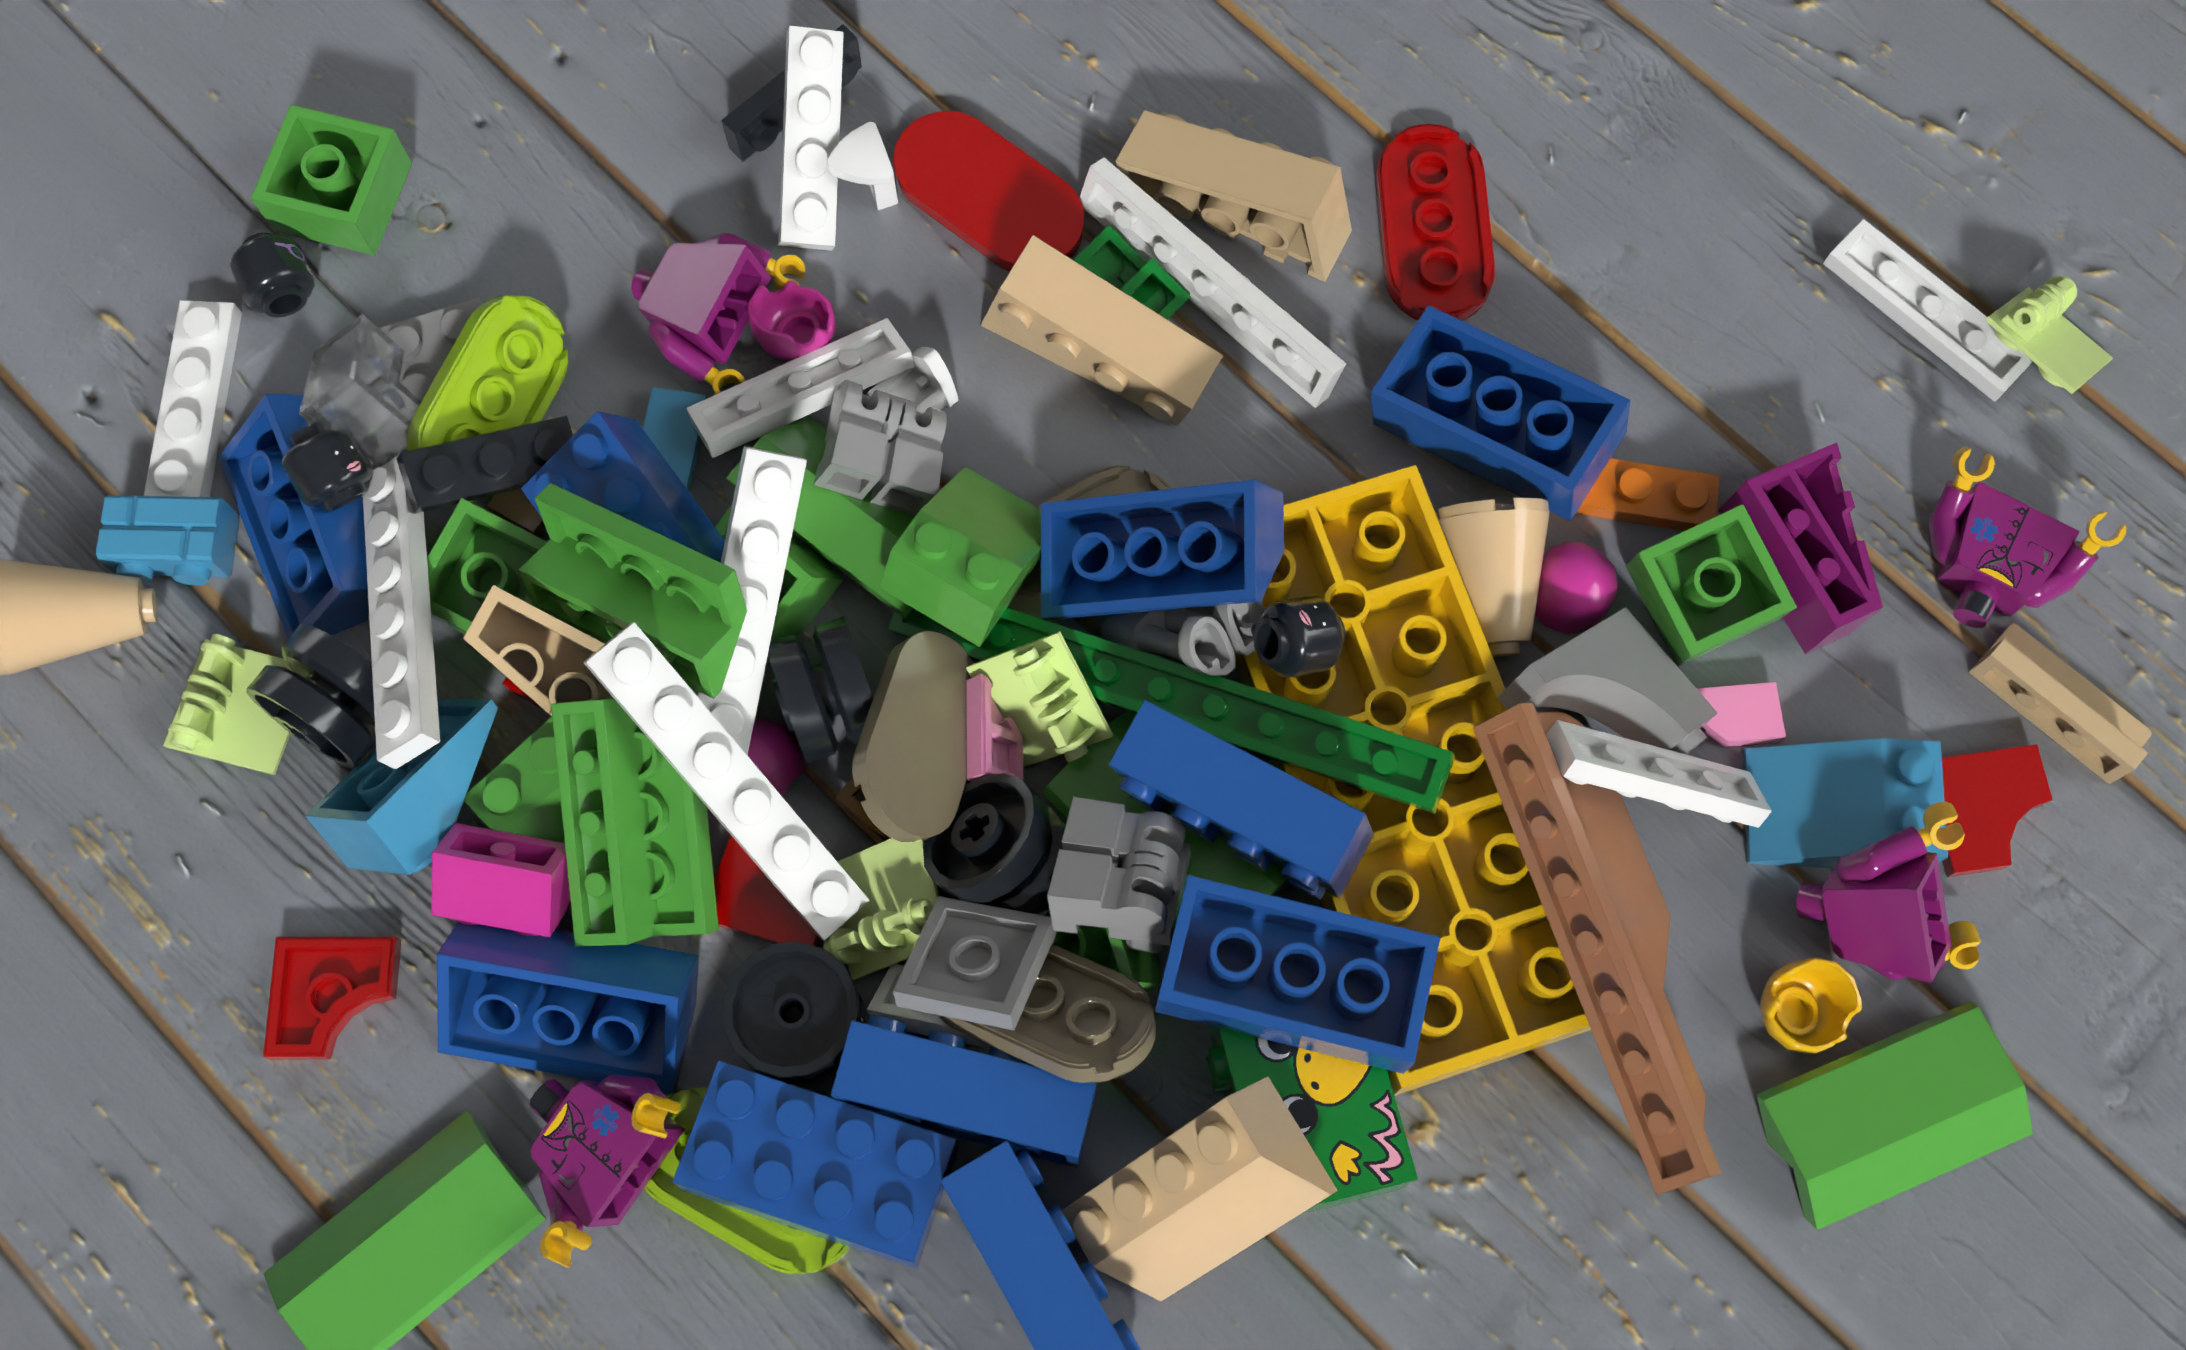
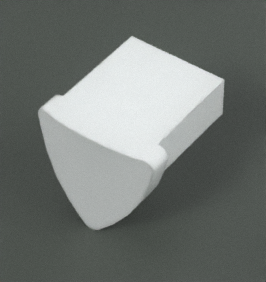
M868 122L851 131L838 143L827 159L829 173L835 177L858 184L869 185L877 209L880 210L898 204L894 171L876 124Z
M920 347L911 353L914 367L879 382L867 392V395L871 396L875 390H880L916 403V411L924 413L929 407L941 410L947 405L950 408L959 400L952 377L939 353L930 347Z

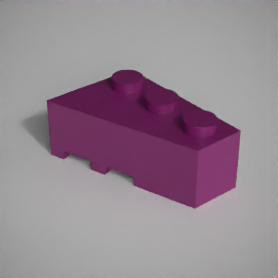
M1837 442L1746 480L1718 509L1721 515L1742 504L1746 508L1797 606L1796 609L1784 616L1783 619L1805 654L1851 634L1883 608L1865 541L1857 540L1850 515L1855 505L1851 491H1844L1836 464L1841 459Z

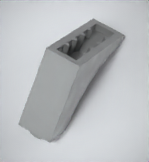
M1626 607L1530 664L1497 697L1507 710L1519 703H1533L1535 708L1555 707L1567 709L1597 720L1620 734L1623 738L1686 755L1707 738L1701 731V728L1718 714Z

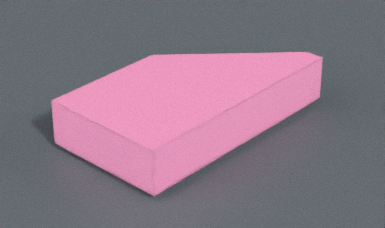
M979 674L966 680L967 780L972 782L985 775L1002 773L1023 780L1022 733L1011 716L1004 719L991 697L993 685L987 676Z
M1776 682L1697 688L1718 713L1703 726L1706 730L1704 733L1722 747L1780 743L1786 738Z

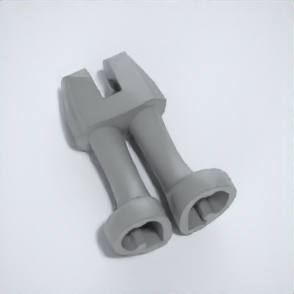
M1263 601L1214 606L1213 614L1199 613L1187 608L1112 614L1103 622L1100 634L1102 639L1158 657L1166 656L1182 661L1189 669L1201 675H1227L1235 668V654L1250 655L1255 650L1253 642L1254 628L1264 611Z

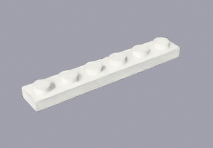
M1105 157L1090 166L1079 197L1086 212L1105 228L1110 225L1146 262L1153 257L1191 296L1189 300L1314 408L1329 398L1346 365L1341 358Z
M744 446L721 563L735 569L747 613L721 692L713 699L697 690L695 691L697 697L746 755H748L807 460L801 457Z
M398 456L382 467L372 471L371 478L365 484L368 493L363 496L377 761L394 769L401 767L440 742L424 512L416 514L413 512L396 460Z
M635 622L626 626L583 662L820 939L825 941L869 901L862 890Z

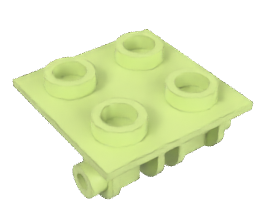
M2054 276L2034 291L2029 287L1988 316L1985 321L1995 329L1997 338L2010 349L2021 351L2037 364L2038 370L2045 380L2054 386L2064 387L2073 394L2106 366L2113 357L2062 315L2075 301L2077 287L2066 276Z
M1060 631L966 667L971 678L979 674L989 678L993 685L991 688L993 701L1004 719L1011 716L1022 733L1023 767L1064 754L1067 762L1074 761L1088 752L1086 746L1113 736Z
M212 634L211 639H205L201 645L200 654L192 674L189 675L187 687L182 693L181 702L174 720L169 726V732L163 746L275 775L290 733L254 703L246 691L247 687L266 665L291 669L283 658L234 646L236 643L234 640L219 634Z
M891 838L837 861L869 899L863 907L832 933L823 945V948L839 962L848 964L852 980H857L909 958L938 896H940L937 884L932 880L924 867L923 845L925 839L915 842H900Z

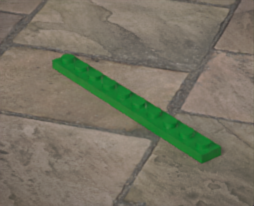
M1006 608L980 647L916 609H913L905 619L894 611L887 628L891 632L906 638H911L913 635L924 631L944 634L956 641L965 649L968 656L978 662L1060 631L1095 700L1137 714L1144 700L1239 749L1434 814L1436 813L1455 759V755L1451 751L1220 676L1201 675L1192 671L1186 665L1010 608Z

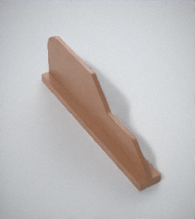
M1519 703L1473 727V730L1656 1195L1721 1174L1722 1171L1704 1129L1706 1094L1664 992L1671 916L1623 798L1615 790L1588 783L1585 785L1576 784L1562 776L1546 735L1556 720L1584 727L1578 720L1563 712H1536L1533 703Z

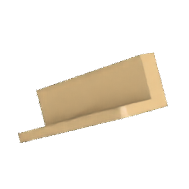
M2015 623L2005 628L1969 671L1971 675L2108 784L2134 771L2148 754L2142 748L2152 735L2148 727Z

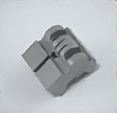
M845 380L834 393L825 438L826 446L823 459L818 464L813 485L861 500L872 489L870 503L916 516L920 509L939 490L944 454L940 450L947 423L946 413L932 407L927 408L924 413L916 411L915 402L880 390H875L871 396L862 394L863 388L861 384Z
M1073 797L1062 838L1063 850L1059 849L1047 894L1053 931L1078 933L1080 925L1108 928L1109 938L1126 940L1127 947L1131 950L1160 953L1164 950V945L1171 946L1191 857L1190 843H1184L1186 831L1182 823L1162 812L1130 813L1125 812L1124 804Z

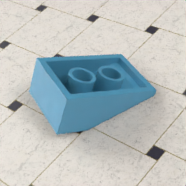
M437 698L440 742L397 769L377 761L375 748L305 815L347 868L410 875L422 870L432 862L433 850L455 825L497 713L498 707L492 699Z
M1879 738L1745 748L1742 751L1743 770L1751 772L1772 810L1759 828L1745 824L1747 864L1834 868L1840 857L1864 848L1910 826H1913L1916 830L1925 827L1923 815L1926 809L1937 802H1945L1941 741ZM1933 844L1926 847L1927 852L1937 853L1938 863L1948 858V850L1939 849Z

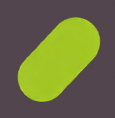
M498 296L485 301L477 307L467 320L411 420L407 434V452L540 422L562 384L568 367V349H563V340L561 338V335H565L555 313L541 301L529 296ZM481 498L470 500L469 502H474Z
M690 1088L689 1090H681L666 1096L667 1099L681 1104L678 1114L668 1112L666 1116L679 1123L685 1131L644 1188L654 1200L763 1265L781 1273L790 1275L816 1273L838 1262L851 1247L685 1192L676 1186L672 1181L708 1088Z

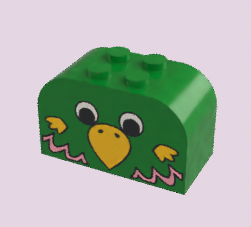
M1210 1026L1212 1048L1208 1049L1209 1056L1205 1057V1063L1213 1092L1224 1091L1226 1098L1249 1085L1269 1077L1338 1191L1305 1212L1319 1211L1401 1190L1418 1180L1386 1069Z

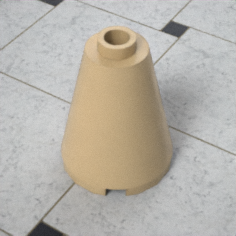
M1513 498L1514 505L1495 504V499L1480 500L1442 507L1438 509V513L1435 512L1493 657L1520 654L1519 644L1531 642L1550 514L1547 500Z
M0 559V675H12L146 635L147 623L157 622L158 611L154 588L144 589L140 577Z

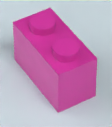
M455 823L432 852L431 915L455 919L464 925L481 924L513 930L523 936L540 935L550 937L570 908L571 900L565 843Z

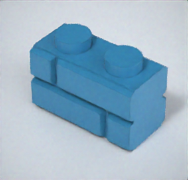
M108 495L104 497L101 516L103 527L99 529L96 547L97 560L114 574L140 577L143 584H150L153 576H173L172 578L179 583L194 586L207 585L210 577H229L232 575L235 556L234 544L237 542L240 521L238 513L222 497Z

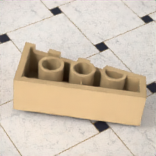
M1144 110L1116 159L1118 169L1170 213L1187 221L1193 217L1194 213L1202 216L1204 222L1209 227L1215 230L1216 234L1232 241L1235 240L1239 233L1266 246L1263 255L1281 263H1284L1288 255L1311 265L1307 275L1326 282L1352 232L1341 169L1339 166H1335L1321 157H1304L1284 151L1279 146L1269 142L1256 143L1235 137L1229 131L1221 128L1211 130L1187 123L1176 115L1167 114L1163 116Z
M1034 235L1006 277L980 325L1137 404L1155 419L1164 422L1170 421L1176 425L1192 410L1223 357L1221 353Z
M494 585L491 587L463 638L467 643L525 692L550 716H552L551 704L612 697L583 663L600 649L604 643Z

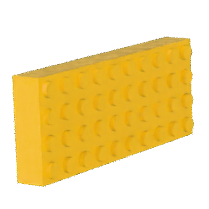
M1410 466L1284 505V553L1262 599L1264 609L1275 601L1305 596H1319L1332 605L1343 621L1345 640L1342 652L1334 666L1324 672L1297 677H1280L1271 671L1266 664L1261 662L1255 650L1250 655L1235 654V666L1241 683L1451 751L1455 755L1435 814L1269 759L1272 766L1365 813L1374 833L1341 898L1339 899L1325 891L1320 900L1323 908L1440 937L1415 1064L1404 1074L1387 1070L1394 1096L1590 1031V1025L1473 730V727L1507 710L1497 698L1505 690V687L1417 466Z

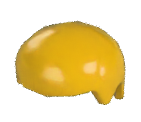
M1814 957L1787 963L1775 971L1766 982L1759 1007L1762 1012V1021L1770 1036L1787 1050L1814 1054L1830 1048L1835 1043H1840L1847 1038V1027L1851 1018L1861 1011L1862 1000L1855 978L1838 962Z

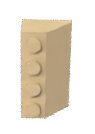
M1266 1077L1227 1096L1061 1211L1094 1268L1161 1302L1338 1190L1269 1077Z

